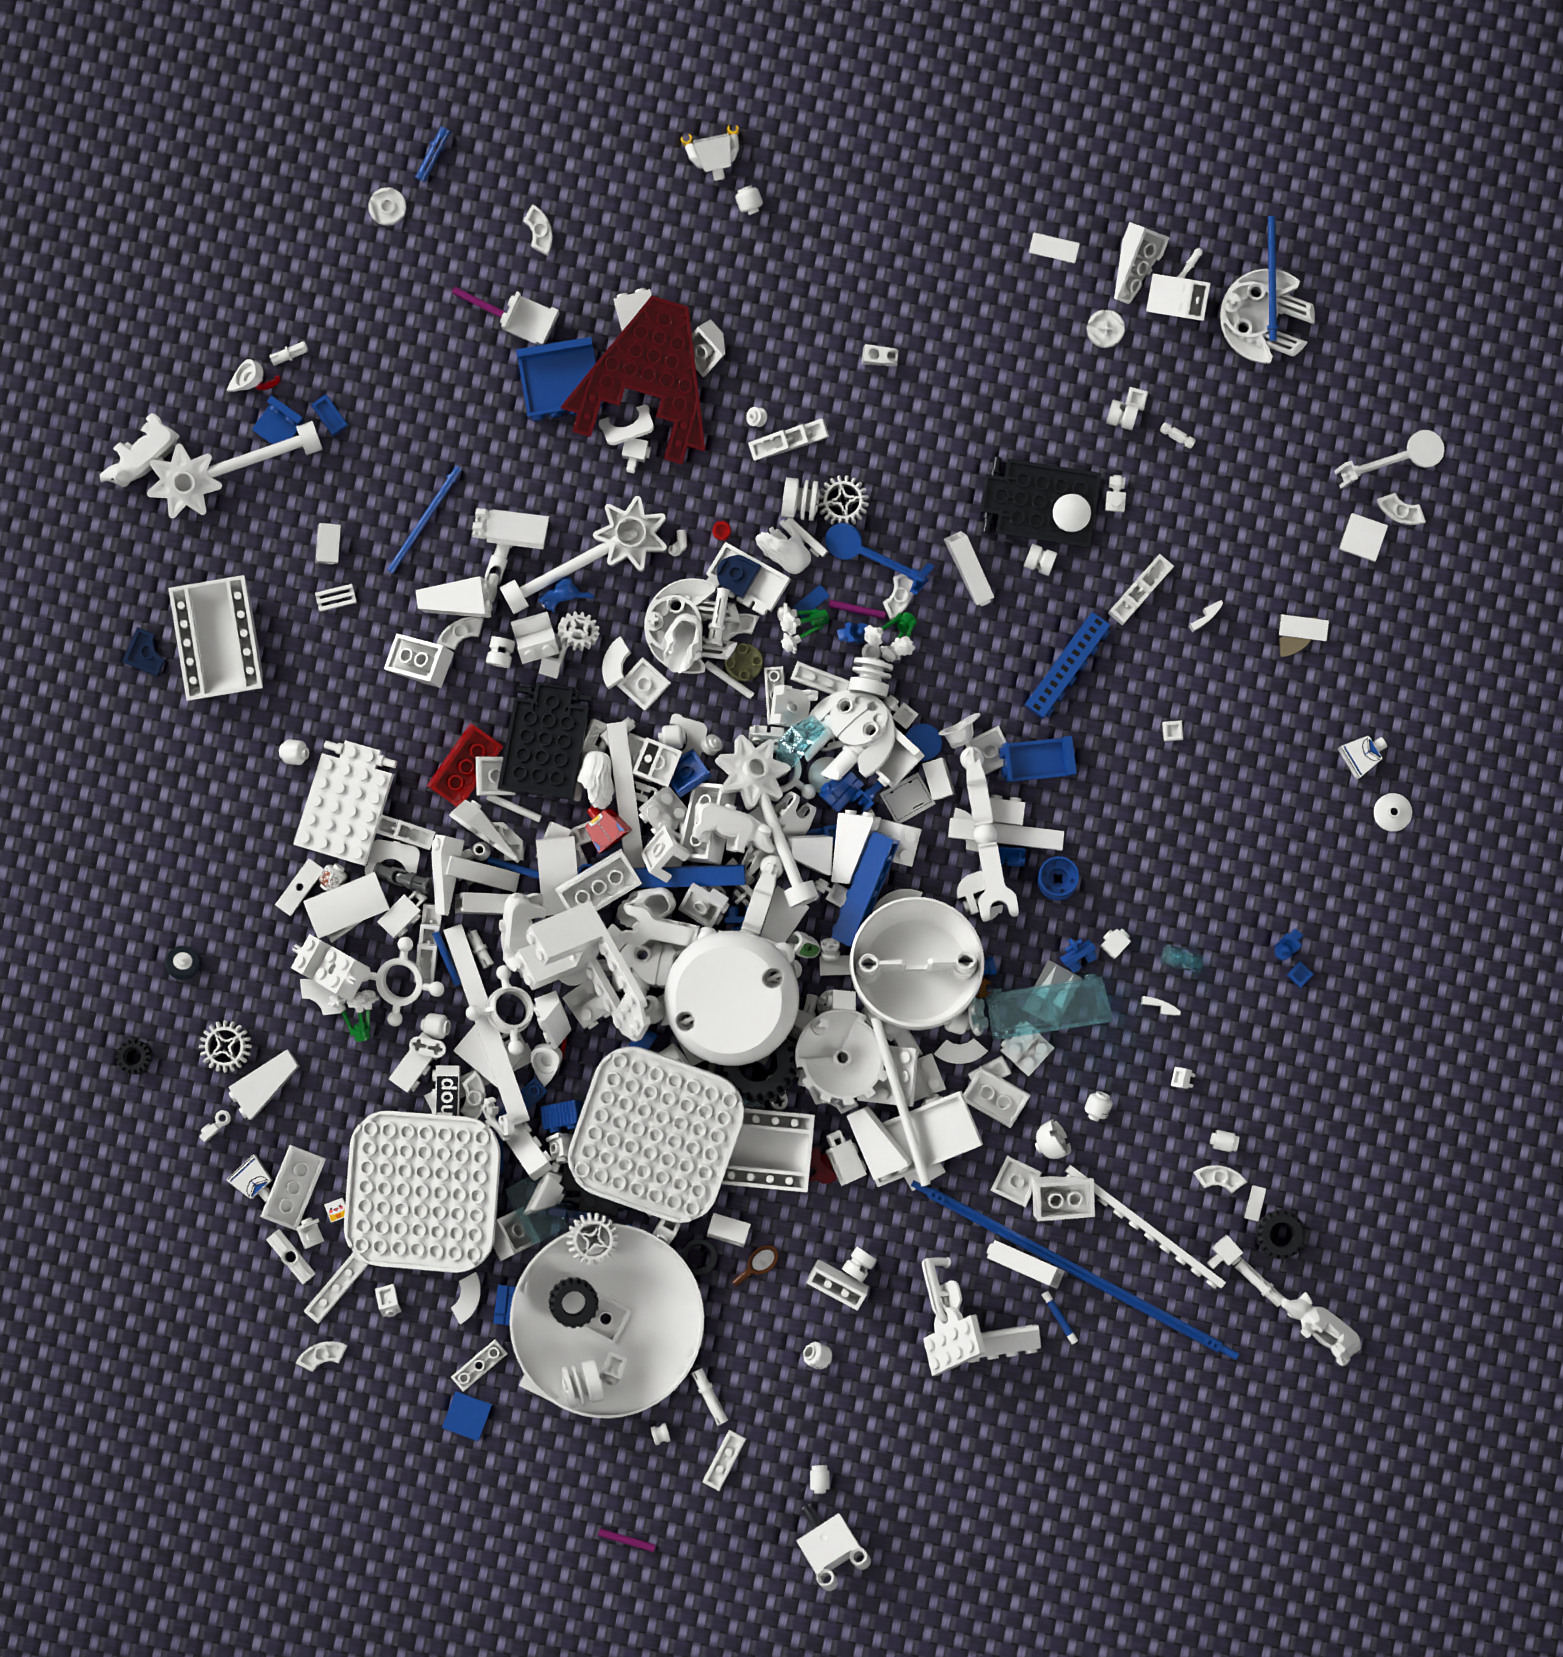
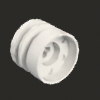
M786 477L781 517L794 519L797 510L800 511L801 520H804L805 512H809V521H813L819 504L820 492L818 481H813L812 489H808L809 480L805 481L803 488H799V479Z
M856 657L854 664L862 667H853L852 671L860 674V676L850 678L848 691L860 690L868 692L877 698H887L889 685L881 681L882 679H891V675L884 671L891 672L893 665L876 658Z
M594 1360L581 1363L582 1372L580 1373L572 1365L573 1375H569L566 1367L562 1368V1384L566 1399H568L572 1408L577 1407L575 1398L578 1397L581 1405H584L585 1395L589 1396L592 1403L604 1400Z

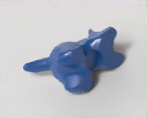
M565 576L557 581L554 589H548L538 597V601L542 603L543 608L555 613V607L559 602L574 598L593 599L594 595L589 592H579L572 578Z

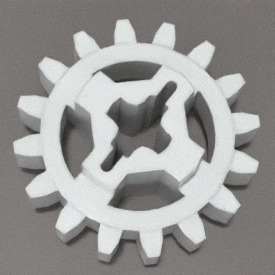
M574 611L573 616L567 613L566 618L562 617L558 625L559 631L557 635L561 637L560 642H566L567 648L570 645L573 646L574 651L577 647H579L580 651H583L584 647L590 649L591 644L595 645L599 636V626H595L596 620L591 621V615L585 617L584 612L577 615V612Z

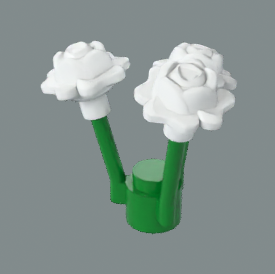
M785 602L783 606L778 608L777 617L781 621L782 630L785 631L784 639L781 640V643L786 652L791 651L796 654L797 643L801 642V639L817 630L823 629V625L829 623V616L825 609L819 611L818 609L797 611L796 609H790ZM809 614H811L810 617H808V618H804V619L796 618V619H795V617H797V615H809ZM811 622L813 626L815 625L814 628L801 635L791 636L796 634V627L800 626L801 623Z
M908 612L903 613V615L898 613L894 619L881 628L872 627L871 625L864 628L865 641L877 647L879 644H882L881 637L883 631L897 622V628L901 632L895 639V642H892L890 646L880 647L882 658L888 662L900 660V655H912V651L915 650V646L912 645L913 641L910 640V635L917 621Z
M364 990L357 992L350 1002L335 993L331 995L327 1006L335 1007L342 1013L350 1035H354L355 1041L358 1042L368 1040L370 1038L369 1031H371L370 1010L372 1009V1004L379 1000V996H376L373 990ZM346 1000L348 1007L355 1008L358 1013L359 1023H356L354 1028L345 1011L346 1007L344 1004ZM363 1008L366 1009V1023L363 1022Z

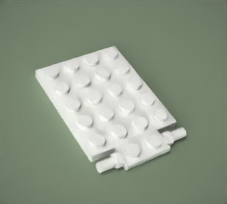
M345 740L344 744L325 741L324 748L340 754V758L321 754L293 845L366 866L394 774L378 770L377 767L384 765L396 768L397 761L381 755V750Z

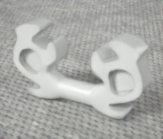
M494 1097L485 1098L482 1108L487 1119L485 1123L490 1125L503 1141L511 1139L509 1135L514 1134L515 1131L513 1116L510 1113L499 1116L498 1123L495 1117L499 1113V1107H496L494 1104L496 1099Z

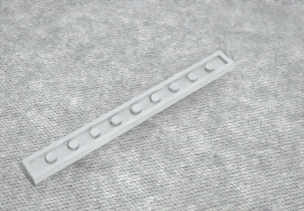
M1071 1165L1065 1170L1068 1173L1066 1177L1087 1178ZM1094 1183V1194L1099 1197L1097 1201L1105 1207L1109 1204L1114 1208L1113 1213L1121 1219L1124 1216L1129 1219L1130 1222L1128 1224L1134 1229L1138 1230L1141 1228L1145 1231L1144 1236L1152 1242L1154 1240L1158 1241L1161 1244L1159 1247L1168 1254L1170 1251L1176 1255L1175 1259L1182 1265L1186 1263L1192 1267L1190 1271L1195 1275L1206 1277L1208 1279L1206 1283L1211 1287L1222 1289L1226 1283L1224 1280Z

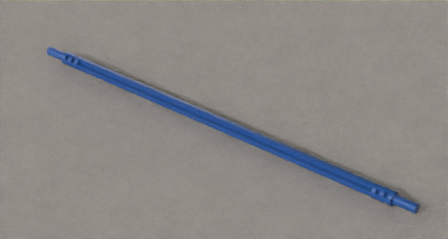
M913 1180L911 1186L926 1194L927 1198L951 1209L1215 1352H1221L1234 1360L1238 1358V1352L1223 1345V1342L962 1204L933 1187L921 1186V1183Z

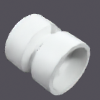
M1113 400L1106 424L1114 426L1121 424L1122 428L1132 430L1139 407L1131 404L1124 406L1123 402Z
M1032 543L1023 567L1031 570L1038 569L1039 573L1049 576L1057 553L1048 549L1043 551L1042 547Z
M491 636L489 645L491 651L487 654L486 663L497 667L510 668L512 660L510 653L514 652L516 642L506 638ZM498 648L504 649V653L497 652Z
M856 1247L851 1254L852 1259L847 1260L842 1270L858 1281L863 1282L868 1275L867 1270L872 1269L877 1260L859 1247Z

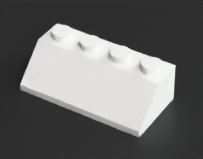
M1034 1324L982 1332L981 1336L986 1353L969 1360L968 1363L978 1362L980 1357H987V1360L997 1359L1000 1354H1006V1357L1017 1356L1019 1351H1025L1026 1354L1036 1353L1037 1349L1041 1348L1039 1326Z

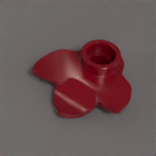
M817 1147L811 1150L810 1168L815 1169V1174L809 1175V1181L817 1180L822 1184L835 1181L837 1175L831 1170L833 1166L828 1155H821Z

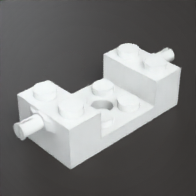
M310 934L303 947L297 944L294 945L295 948L292 947V951L298 954L291 966L292 969L350 1002L370 967Z

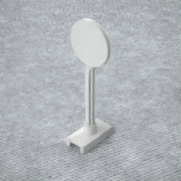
M1421 430L1413 434L1408 440L1407 451L1361 466H1354L1351 460L1342 464L1334 472L1335 474L1341 473L1344 482L1339 485L1341 489L1349 486L1363 473L1406 459H1411L1413 463L1423 468L1432 467L1443 458L1444 444L1440 436L1435 432Z

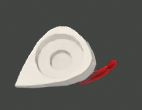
M247 359L237 369L227 391L235 392L254 387L258 390H267L276 386L281 381V378L277 375L274 380L261 383L263 381V368L261 364Z
M567 1036L562 1041L561 1050L559 1047L553 1049L551 1044L542 1043L538 1044L531 1052L530 1058L533 1069L544 1087L552 1080L561 1065L562 1059L565 1057Z

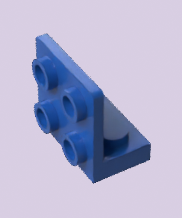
M271 395L267 400L269 406L252 430L269 443L275 444L294 437L297 433L296 426L303 424L305 421L300 415Z

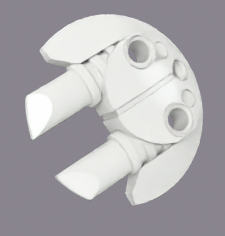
M1268 269L1249 272L1237 279L1228 289L1221 305L1220 323L1227 342L1237 353L1251 361L1270 364L1273 357L1270 348L1294 357L1305 347L1307 341L1277 331V341H1269V330H1267V325H1269ZM1276 270L1277 316L1278 313L1281 315L1284 313L1314 324L1315 312L1313 304L1289 296L1290 292L1298 288L1300 281L1289 273ZM1258 290L1260 297H1253L1251 291ZM1245 325L1248 331L1242 333L1238 330V326Z
M694 578L679 580L664 587L651 601L645 616V636L650 650L663 665L665 663L662 642L667 630L678 616L685 613L695 615L701 620L702 626L703 621L713 619L716 601H711L710 597L716 592V584ZM678 601L681 603L679 610L671 609V605L674 602ZM727 603L724 621L740 623L735 604ZM702 636V653L700 658L695 660L690 668L681 673H704L706 665L701 660L703 657L728 660L738 642L721 640V643H723L722 647H712L705 644L708 638Z
M843 690L826 697L811 711L807 720L814 719V726L817 727L801 743L805 759L809 762L831 738L837 737L845 745L842 748L843 751L821 772V775L839 781L858 763L859 772L867 778L880 769L888 759L894 746L895 724L887 706L876 696L860 690ZM850 705L849 710L844 711L845 707ZM876 729L873 735H869L871 730Z
M650 939L639 946L627 944L620 954L643 995L646 997L650 986L665 989L671 967L688 946ZM647 952V958L642 961L639 960L640 953ZM612 971V987L615 992H621L623 988L618 985L617 977ZM666 1011L661 1021V1026L670 1025Z

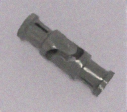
M377 862L373 869L377 878L387 880L390 884L405 886L410 890L414 888L421 890L424 894H428L432 886L431 877L417 876L414 872L409 873L394 866L390 868Z

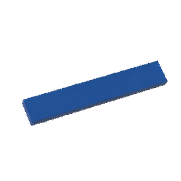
M745 865L662 867L664 871L672 875L667 883L649 873L647 867L633 868L642 882L636 888L690 887L692 883L698 886L746 884Z

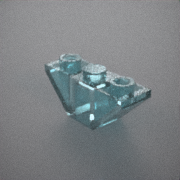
M813 715L791 726L779 740L776 759L790 765L792 768L826 728Z
M1164 945L1160 965L1200 974L1204 955L1173 945Z

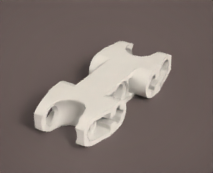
M792 791L787 793L776 804L774 810L785 836L805 835L814 819L816 807L806 803L796 812L800 796ZM793 798V801L788 806L789 800ZM810 809L809 814L804 817L807 810ZM771 835L772 843L775 846L774 840ZM751 844L741 865H745L746 875L754 874L760 867L764 857L768 855L780 857L777 849L772 853H767ZM752 862L750 868L746 870L748 864ZM761 870L757 875V882L762 874Z

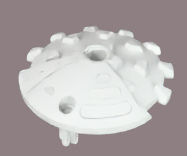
M843 1009L824 1012L811 1020L798 1038L795 1048L796 1067L803 1068L806 1076L802 1082L808 1090L813 1086L822 1093L819 1099L824 1102L830 1103L831 1098L843 1100L844 1106L853 1105V1098L863 1094L866 1099L870 1098L876 1093L872 1087L877 1081L881 1080L884 1082L887 1078V1071L883 1070L884 1062L874 1029L864 1022L867 1016L860 1012ZM838 1054H843L845 1056V1063H841L838 1061Z

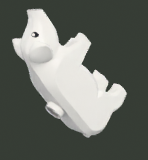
M151 413L146 418L148 422L141 429L147 435L139 438L133 445L128 442L125 444L119 442L113 448L118 452L120 462L111 465L100 474L101 483L109 481L121 487H126L133 480L143 477L153 469L150 466L152 459L164 460L171 453L180 437L179 434L163 425L161 419L156 414Z
M714 803L696 804L695 820L697 824L693 827L692 832L693 837L698 839L699 842L709 844L710 835L714 832L720 837L727 838L726 850L731 852L744 853L748 842H751L755 847L767 853H772L777 849L771 840V828L751 815L737 811L736 806L725 804L724 807Z
M521 893L511 894L505 901L503 920L499 921L503 961L510 970L517 971L520 974V978H523V973L516 967L514 957L519 949L532 945L526 938L527 930L533 924L532 919H545L546 908L541 906L543 905V896L538 893L529 895Z
M1306 1292L1298 1299L1288 1300L1284 1298L1282 1300L1281 1306L1288 1312L1287 1315L1301 1321V1334L1306 1338L1313 1335L1322 1345L1331 1348L1332 1353L1337 1358V1363L1341 1366H1345L1349 1362L1350 1357L1361 1349V1341L1357 1333L1327 1309L1312 1306V1300Z

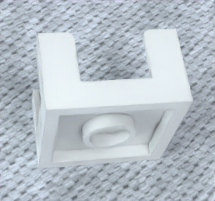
M788 685L774 686L770 724L802 730L814 729L815 720L807 719L809 717L810 701H817L818 691L793 689L792 686Z
M663 825L641 851V856L649 873L667 883L672 875L664 871L662 867L673 855L682 861H686L691 854L688 849L676 842L681 841L682 835Z

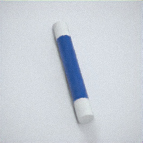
M1046 1291L1042 1294V1297L1070 1343H1076L1078 1341L1077 1337L1050 1293Z

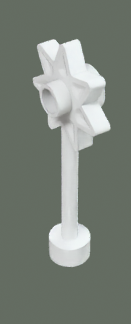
M313 421L296 426L298 436L209 466L212 459L210 453L190 459L184 446L178 443L176 444L171 462L157 459L150 461V466L160 480L147 491V495L155 498H167L170 518H175L186 505L200 515H204L206 513L204 494L222 488V483L214 479V477L300 447L304 448L306 455L323 449Z
M639 496L634 497L626 511L607 504L605 510L610 525L593 533L594 539L602 542L600 545L521 587L517 585L515 579L499 587L513 614L529 607L525 599L526 597L608 554L607 563L611 567L628 558L639 572L644 571L647 552H666L667 550L666 544L655 534L665 522V515L663 513L645 515L642 500Z
M739 735L735 739L734 754H720L715 760V763L729 775L721 786L720 792L723 794L740 792L747 810H751L758 801L766 823L771 828L772 838L792 886L784 891L790 909L805 906L817 900L819 895L813 881H802L771 803V800L777 802L783 796L776 779L786 775L790 771L791 766L773 759L774 741L772 739H768L755 748L744 735Z

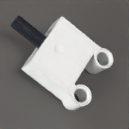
M811 1504L805 1505L802 1508V1512L813 1530L796 1541L817 1574V1581L824 1590L832 1591L837 1587L838 1579L831 1570L849 1558L855 1567L860 1570L870 1566V1556L860 1547L839 1513L822 1523ZM864 1555L863 1561L856 1562L858 1556ZM828 1576H831V1581L827 1584H824V1579Z

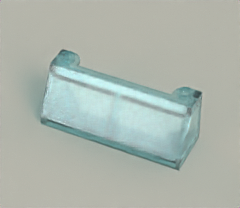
M1096 974L1084 975L1085 979L1004 992H1002V988L991 990V994H987L986 999L993 1040L1112 1022V1013L1102 976L1096 977Z

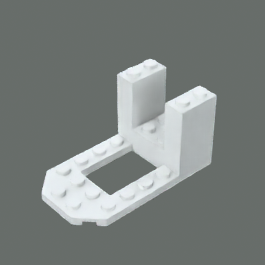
M586 902L529 926L526 938L532 945L519 949L514 957L515 965L522 971L525 983L532 990H535L586 969V975L594 983L596 993L603 999L604 1007L613 1017L615 1027L619 1028L623 1035L634 1042L641 1040L651 1024L648 1015H645L644 1007H647L646 998L592 902ZM599 951L607 959L609 969L614 972L618 985L625 992L622 1001L619 1000L596 959Z

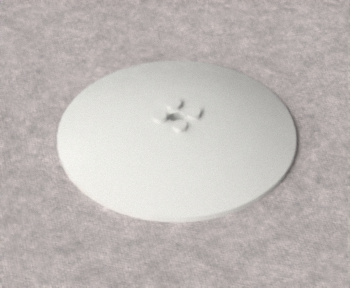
M597 1224L584 1226L581 1230L590 1232ZM611 1224L609 1226L617 1227L612 1233L619 1234V1237L613 1238L619 1244L612 1245L617 1250L616 1252L609 1251L612 1258L610 1259L605 1255L604 1259L606 1262L603 1263L601 1259H598V1265L594 1264V1260H591V1264L587 1265L586 1258L583 1263H580L579 1259L581 1256L574 1259L573 1255L576 1251L569 1252L568 1249L573 1245L566 1244V1241L572 1240V1238L566 1236L567 1233L547 1244L536 1254L522 1273L516 1286L510 1309V1335L518 1363L531 1384L548 1400L572 1413L594 1418H617L636 1414L666 1398L679 1386L692 1368L700 1349L704 1330V1311L700 1290L684 1260L672 1247L655 1235L642 1229L622 1224ZM602 1227L600 1239L608 1243V1232ZM594 1234L593 1237L587 1236V1238L590 1240V1242L588 1243L591 1244L593 1241L599 1242L596 1239L597 1235ZM578 1235L577 1245L583 1252L586 1241ZM596 1246L589 1254H597L604 1250V1248ZM567 1277H579L582 1280H586L596 1291L599 1300V1308L595 1313V1318H592L589 1324L586 1323L581 1328L579 1326L576 1328L565 1327L563 1324H559L549 1308L548 1302L551 1290L553 1291L554 1285L559 1284L560 1280L568 1279ZM579 1292L568 1293L562 1301V1306L568 1313H577L585 1305V1298ZM604 1313L611 1315V1321L607 1324H603L600 1321V1317ZM609 1352L627 1358L621 1379L616 1385L605 1384L600 1379L604 1400L592 1403L589 1396L585 1395L584 1405H581L578 1397L575 1398L577 1407H571L570 1402L566 1399L562 1384V1368L566 1367L569 1375H573L572 1365L580 1373L582 1372L581 1363L594 1360L599 1375L602 1372Z

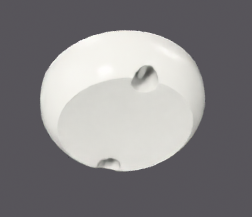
M909 897L883 905L864 921L852 944L850 973L860 1000L880 1020L902 1029L928 1030L951 1022L963 1013L974 1000L982 983L984 954L975 929L955 908L935 899ZM960 960H968V961H970V962H965V963H959ZM864 963L873 964L870 966H862Z
M720 931L701 937L690 944L678 956L671 967L665 985V1011L675 1036L690 1052L699 1058L719 1065H744L758 1061L771 1054L787 1038L798 1013L799 988L793 968L782 952L772 943L762 937L744 931ZM771 972H777V974L770 977ZM780 977L778 982H773V980ZM686 1014L691 1015L690 1017L683 1020ZM693 1020V1023L691 1025L686 1024Z

